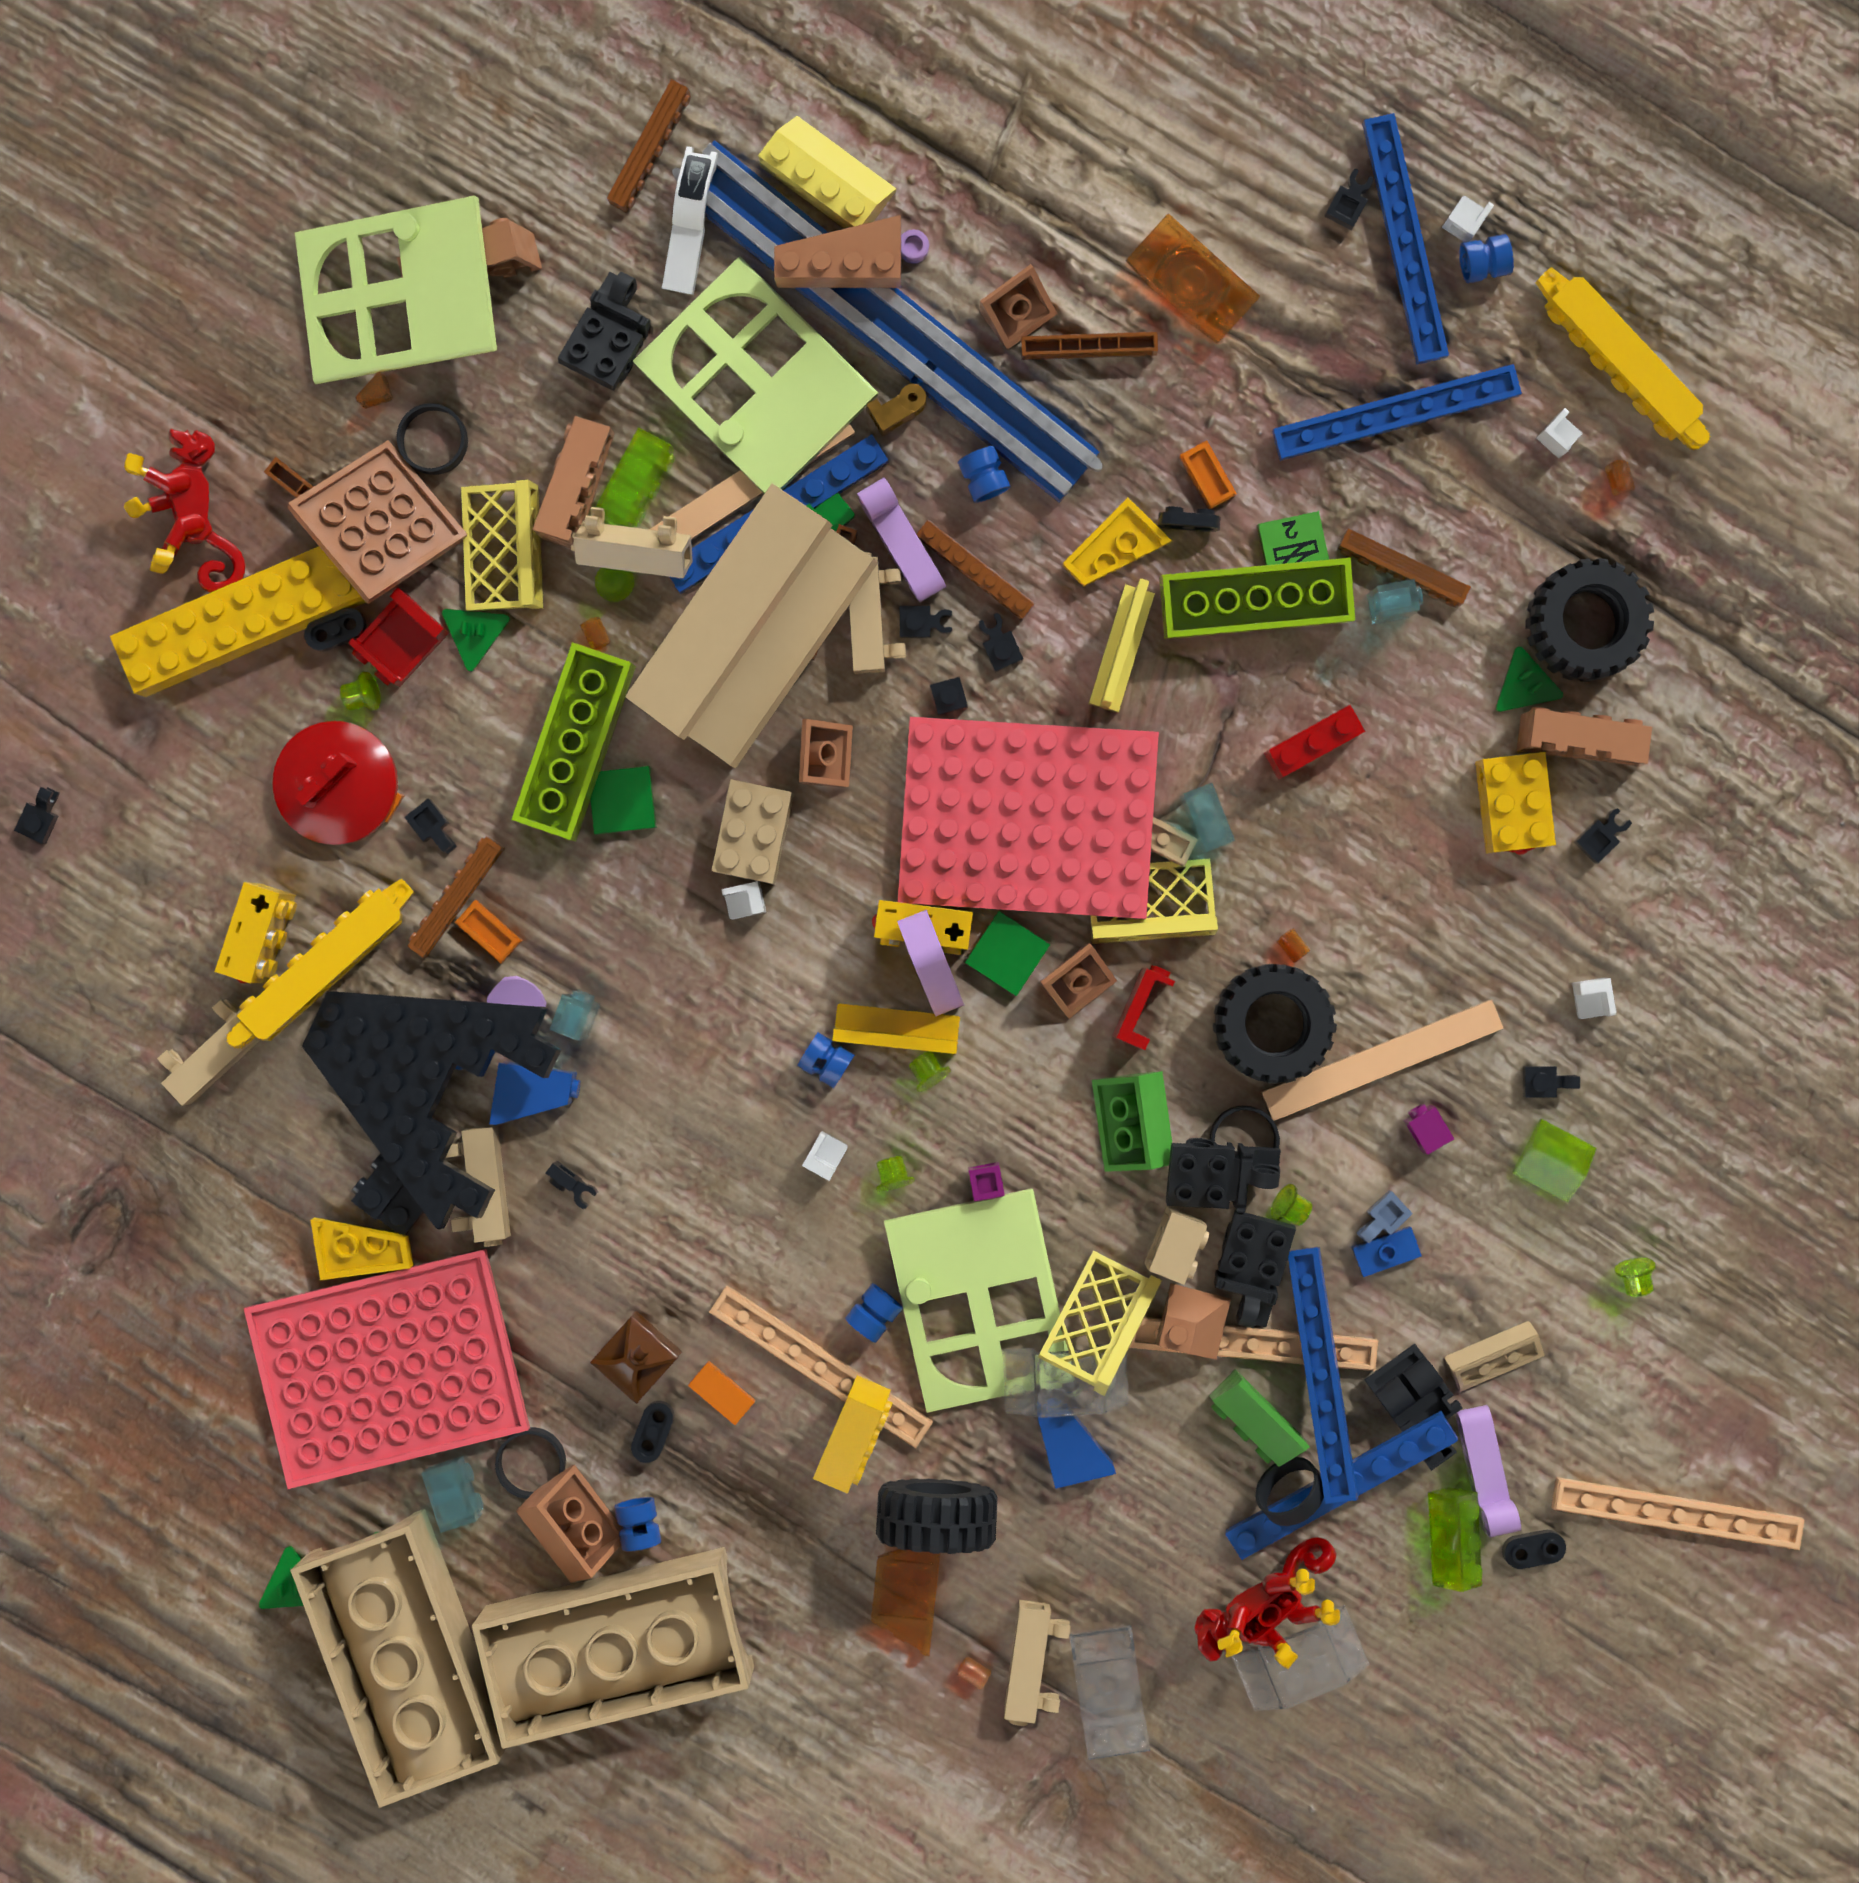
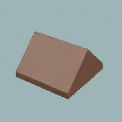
M1031 264L980 301L979 313L1007 350L1021 341V336H1028L1057 315L1041 280Z
M811 719L802 720L799 782L801 785L849 787L852 725Z
M1087 943L1039 982L1068 1019H1070L1117 982V979L1094 947Z

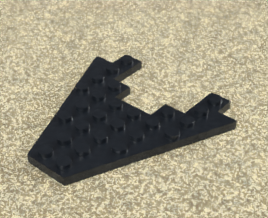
M327 991L302 1045L325 1079L437 1229L445 1228L455 1206L476 1219L482 1218L495 1192V1189L445 1161L457 1132L432 1117L456 1066L458 1065L477 1077H484L495 1052L536 1075L542 1078H549L561 1052V1049L536 1036L548 1011L546 1007Z

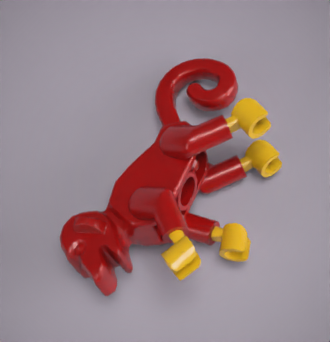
M170 429L168 439L170 443L178 448L172 447L169 455L179 461L181 465L171 473L164 474L151 466L149 469L143 468L144 457L128 453L124 464L126 472L132 475L143 476L144 481L164 492L162 495L147 498L148 502L144 505L138 497H134L124 504V509L132 518H139L147 511L156 513L167 509L172 510L175 523L162 548H156V552L153 554L150 571L160 574L167 572L174 556L177 555L180 547L185 542L201 544L206 541L225 553L233 564V573L227 580L213 582L209 577L211 572L222 573L224 571L225 564L218 560L205 562L197 572V581L200 587L206 592L211 593L243 579L245 560L241 551L233 543L213 532L208 519L209 483L202 472V468L213 457L215 443L209 435L195 430L191 435L188 430L184 432Z
M1315 1537L1304 1540L1290 1552L1282 1573L1269 1574L1263 1579V1582L1237 1595L1227 1605L1225 1612L1215 1608L1204 1609L1197 1617L1194 1627L1199 1651L1208 1661H1217L1221 1657L1223 1650L1226 1652V1658L1242 1652V1640L1243 1642L1255 1645L1270 1646L1276 1653L1274 1655L1275 1660L1284 1668L1289 1669L1298 1658V1655L1291 1650L1286 1640L1275 1629L1282 1621L1288 1618L1291 1623L1296 1625L1322 1621L1330 1626L1336 1625L1340 1621V1610H1334V1603L1331 1600H1324L1321 1603V1608L1317 1605L1304 1607L1301 1603V1594L1308 1595L1314 1592L1315 1579H1309V1572L1306 1569H1299V1566L1304 1561L1305 1566L1311 1573H1324L1335 1563L1337 1554L1335 1548L1324 1538ZM1314 1552H1322L1319 1558L1313 1555Z

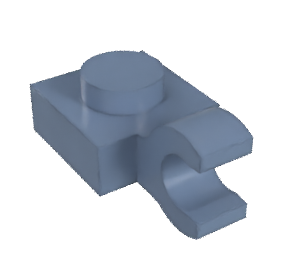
M1389 1190L1367 1211L1373 1219L1363 1225L1356 1233L1364 1242L1370 1243L1382 1230L1391 1235L1413 1213Z

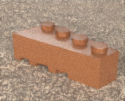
M901 215L774 246V278L777 288H901Z
M507 218L495 219L490 222V226L482 228L488 276H503L504 278L516 276L515 269L527 266L530 267L531 272L542 269L534 233ZM399 256L397 257L401 277L403 278L401 259Z
M577 416L574 417L572 424L568 423L564 433L565 444L562 452L556 458L553 476L547 487L544 500L532 529L542 540L571 549V545L574 542L573 533L578 531L582 522L585 521L586 515L589 516L615 434L611 427Z
M1532 707L1530 711L1521 714L1516 751L1527 753L1545 752L1546 755L1642 766L1648 764L1652 727L1644 726L1643 721L1638 719H1624V722L1612 721V717L1606 715L1587 717L1581 716L1579 712L1562 711L1561 713L1550 711L1547 708Z

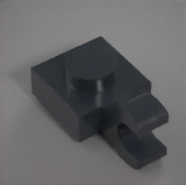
M41 787L36 796V805L26 803L14 831L41 844H46L59 817L52 813L51 810L60 792L49 787L47 789Z
M426 799L404 817L423 842H427L432 838L440 850L447 854L457 847L451 837L443 830L450 823L431 799Z
M1523 1066V1097L1557 1098V1088L1580 1089V1076L1557 1075L1556 1066Z
M559 1161L552 1163L545 1173L551 1177L549 1182L554 1187L563 1192L565 1189L570 1192L572 1191L576 1205L582 1209H586L589 1204L582 1200V1193L587 1191L593 1196H596L598 1193L594 1186L583 1182L582 1178Z

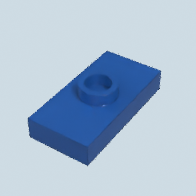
M1410 1226L1394 1231L1391 1235L1385 1234L1374 1238L1370 1243L1363 1242L1351 1247L1362 1277L1422 1256Z

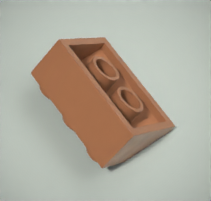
M571 1465L535 1490L516 1510L571 1583L591 1579L621 1545L619 1531L622 1529V1526L617 1524L616 1518L575 1465Z

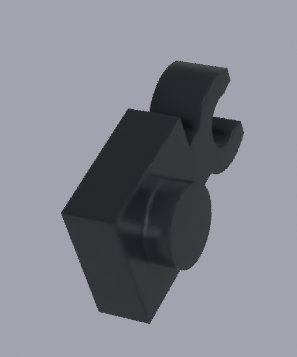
M1354 169L1348 179L1349 189L1340 185L1325 214L1326 218L1351 231L1368 199L1360 195L1366 193L1373 183V177L1370 176L1366 184H1358L1355 180L1359 172L1358 169Z
M899 606L900 638H931V629H936L941 634L952 633V627H943L940 624V620L943 617H952L951 610L944 609L936 615H931L930 606Z
M998 613L994 614L997 625L993 629L987 628L983 620L979 621L981 632L990 638V640L983 643V647L995 673L1024 659L1012 631L1002 633L1003 622Z
M1618 808L1608 812L1604 825L1599 820H1595L1574 841L1595 864H1598L1620 843L1614 835L1617 832L1626 831L1632 824L1630 820L1624 821L1621 826L1615 823L1614 818L1620 812Z

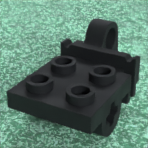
M612 272L608 273L598 291L595 289L590 297L591 309L587 307L558 356L559 364L612 391L615 390L619 381H624L634 364L633 360L636 357V352L638 348L643 346V338L647 339L650 329V319L627 308L637 290L635 278L623 272H620L618 275Z
M1191 1138L1186 1143H1171L1166 1204L1167 1206L1229 1209L1230 1201H1232L1237 1213H1245L1249 1184L1262 1189H1275L1279 1187L1280 1148L1244 1146L1243 1143H1238L1237 1151H1235L1232 1143L1227 1142V1145H1217L1216 1142L1204 1138Z
M1234 1210L1232 1221L1229 1222L1225 1232L1221 1259L1218 1261V1270L1215 1271L1214 1285L1215 1288L1242 1295L1236 1315L1238 1325L1254 1328L1255 1325L1267 1327L1272 1307L1276 1305L1278 1298L1276 1286H1280L1296 1231L1295 1225L1249 1213H1237Z
M1415 1343L1364 1379L1402 1432L1439 1411H1442L1445 1418L1449 1419L1463 1409L1458 1400L1449 1404L1447 1400L1453 1397L1454 1394L1449 1390L1436 1369ZM1450 1445L1428 1457L1424 1462L1432 1471L1457 1452Z

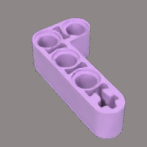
M882 478L858 492V500L919 603L944 589L946 584L904 515L898 504V499L887 480Z
M927 910L897 921L935 1017L964 1006Z
M1483 1405L1458 1411L1455 1414L1475 1509L1482 1530L1488 1537L1521 1531V1522L1517 1508L1509 1497L1489 1407Z

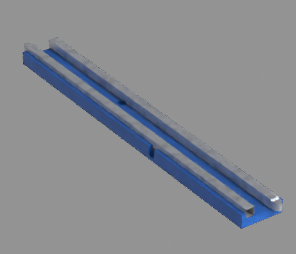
M715 140L712 144L709 143L702 152L703 155L710 156L711 151L718 153L716 170L712 176L708 191L705 217L773 272L774 246L829 233ZM674 168L672 173L675 180L678 181L680 169ZM794 288L910 383L921 386L926 396L988 446H994L1000 456L1058 503L1064 499L1088 468L1096 472L1102 470V463L1097 458L1099 456L1097 449L898 288Z

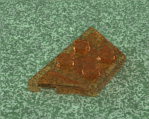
M896 1549L877 1557L871 1622L882 1629L889 1630L893 1636L902 1642L906 1641L920 1650V1653L924 1656H930L940 1553Z

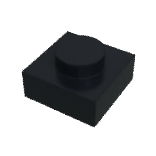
M960 676L930 685L938 716L968 708Z

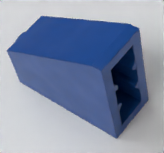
M499 1062L489 1124L497 1125L573 1103V1098L577 1099L579 1096L581 1081L576 1080L577 1072L552 1069L549 1078H542L517 1063Z
M1051 1401L1042 1404V1409L1036 1410L1055 1489L1116 1474L1113 1461L1067 1403L1060 1404V1401Z

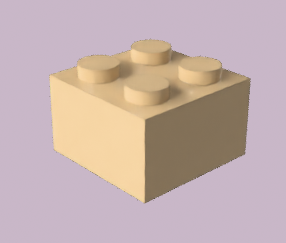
M1166 1206L1144 1262L1150 1272L1185 1285L1187 1278L1192 1279L1196 1272L1198 1262L1195 1261L1198 1249L1203 1250L1208 1241L1210 1233L1206 1231L1207 1225L1197 1217Z

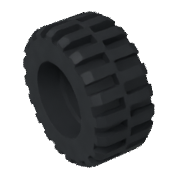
M1588 558L1562 567L1547 577L1546 581L1537 587L1534 592V599L1529 601L1527 611L1530 612V617L1525 619V629L1531 630V636L1527 638L1529 645L1536 646L1538 653L1535 656L1540 662L1545 660L1549 664L1547 666L1549 671L1554 674L1560 672L1563 674L1562 678L1568 680L1579 679L1580 682H1590L1621 672L1641 656L1639 652L1646 649L1650 641L1647 634L1652 632L1654 628V621L1649 620V614L1654 613L1653 603H1646L1645 596L1649 595L1646 586L1638 587L1635 582L1639 580V577L1634 572L1627 575L1623 572L1625 566L1617 562L1609 565L1608 559L1598 558L1590 561ZM1581 592L1594 593L1603 598L1611 607L1615 618V630L1612 639L1605 646L1592 650L1586 649L1576 644L1567 634L1563 623V612L1566 602L1575 594Z
M1265 964L1245 970L1241 975L1234 977L1230 981V985L1223 989L1219 996L1221 997L1218 1005H1215L1213 1031L1216 1033L1218 1048L1225 1055L1224 1058L1242 1074L1267 1083L1296 1081V1078L1305 1077L1312 1073V1069L1316 1065L1320 1066L1325 1060L1324 1055L1327 1050L1331 1051L1334 1043L1331 1041L1333 1033H1336L1337 1028L1333 1015L1336 1014L1334 1005L1330 1004L1328 999L1330 996L1326 989L1322 988L1318 984L1319 981L1312 975L1306 974L1304 970L1281 964ZM1269 994H1281L1290 998L1297 1004L1303 1016V1030L1298 1041L1291 1048L1278 1053L1265 1052L1256 1047L1249 1039L1245 1027L1246 1015L1251 1005L1257 999Z
M901 1479L884 1483L878 1491L876 1535L881 1543L889 1547L912 1550L913 1552L936 1554L980 1552L984 1549H989L996 1540L998 1497L990 1487L965 1481L947 1479Z

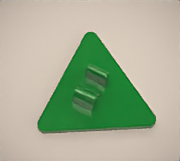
M444 609L442 611V616L464 665L470 672L476 669L510 621L509 616L504 614Z
M1521 646L1516 647L1496 704V710L1502 712L1563 698V692Z
M292 1546L285 1548L259 1602L261 1609L304 1606L291 1573V1569L301 1558Z

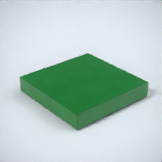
M650 766L599 772L590 798L595 835L657 828Z
M998 911L965 963L1017 996L1050 944Z

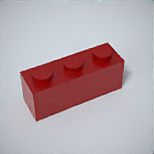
M1350 704L1264 752V755L1279 780L1366 731Z

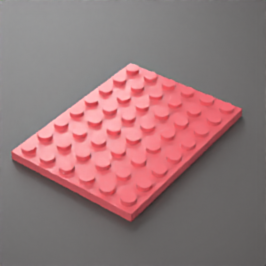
M910 717L898 902L1146 919L1159 732Z
M486 1248L415 1265L410 1269L395 1270L244 1308L287 1489L492 1440L530 1429Z

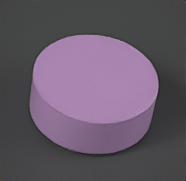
M919 230L904 232L901 244L902 259L909 263L923 261L929 252L927 236Z

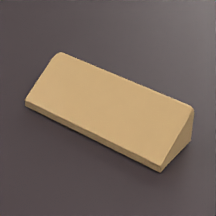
M1527 1321L1445 1356V1361L1458 1391L1462 1392L1545 1355L1538 1333L1532 1324Z

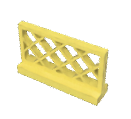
M518 480L516 483L461 487L463 530L467 533V537L463 539L466 611L543 608L541 538L532 530L539 513V486L530 480ZM514 491L515 503L506 511L497 501L504 492ZM471 494H482L489 500L478 513L471 508ZM494 505L504 515L492 528L483 517ZM508 520L516 525V534L509 542L498 533ZM479 522L490 531L480 544L472 538V530ZM494 536L505 545L495 558L484 550ZM509 551L517 556V565L510 573L499 564ZM480 553L491 562L481 575L473 569V561ZM495 567L506 576L496 589L485 580ZM511 581L518 587L519 601H507L501 595V592ZM483 584L492 594L484 603L475 604L474 592ZM496 598H498L501 602H494V601H495Z
M1140 578L1136 587L1126 584L1124 586L1090 697V705L1116 713L1120 710L1155 593L1147 591L1148 580Z
M1210 859L1188 860L1185 867L1172 861L1150 863V871L1153 872L1149 876V882L1163 894L1153 906L1147 903V909L1149 910L1147 918L1117 920L1119 917H1113L1111 921L1097 922V916L1090 915L1092 944L1215 935L1218 930L1217 917L1215 916ZM1204 867L1205 879L1198 887L1184 877L1190 868ZM1185 868L1181 874L1176 870ZM1160 870H1169L1177 877L1167 890L1153 879ZM1180 880L1194 891L1184 904L1169 893ZM1204 885L1206 886V894L1201 891ZM1198 894L1207 902L1208 914H1195L1186 906ZM1165 897H1168L1180 907L1173 916L1165 917L1156 910V907ZM1182 911H1184V912H1186V913L1188 914V915L1178 916ZM1151 913L1157 916L1156 918H1148Z
M1093 1250L1038 1358L1094 1386L1095 1392L1105 1396L1162 1280L1152 1275L1147 1278ZM1097 1262L1106 1267L1110 1277L1095 1281L1091 1271L1094 1263ZM1087 1276H1088V1279H1089V1282H1090V1283L1084 1284V1282H1085V1280H1086V1278H1087ZM1128 1278L1139 1284L1136 1292L1123 1295L1118 1281ZM1113 1283L1118 1297L1102 1301L1097 1287ZM1092 1288L1097 1303L1081 1307L1078 1298L1079 1292ZM1131 1300L1129 1306L1127 1307L1125 1301ZM1073 1303H1075L1076 1309L1070 1310ZM1120 1303L1124 1313L1123 1317L1109 1321L1105 1307ZM1100 1309L1104 1323L1089 1327L1084 1313ZM1079 1314L1084 1329L1068 1333L1064 1323L1065 1319ZM1118 1326L1114 1333L1112 1327ZM1060 1328H1061V1331H1062V1334H1063V1335L1057 1336V1334H1058V1332H1059V1330H1060ZM1107 1329L1111 1340L1110 1343L1096 1348L1091 1333ZM1086 1335L1091 1349L1075 1354L1070 1339ZM1065 1341L1070 1355L1058 1358L1048 1353L1052 1344ZM1105 1352L1102 1359H1100L1098 1353ZM1093 1355L1097 1364L1095 1373L1091 1375L1081 1370L1077 1359Z

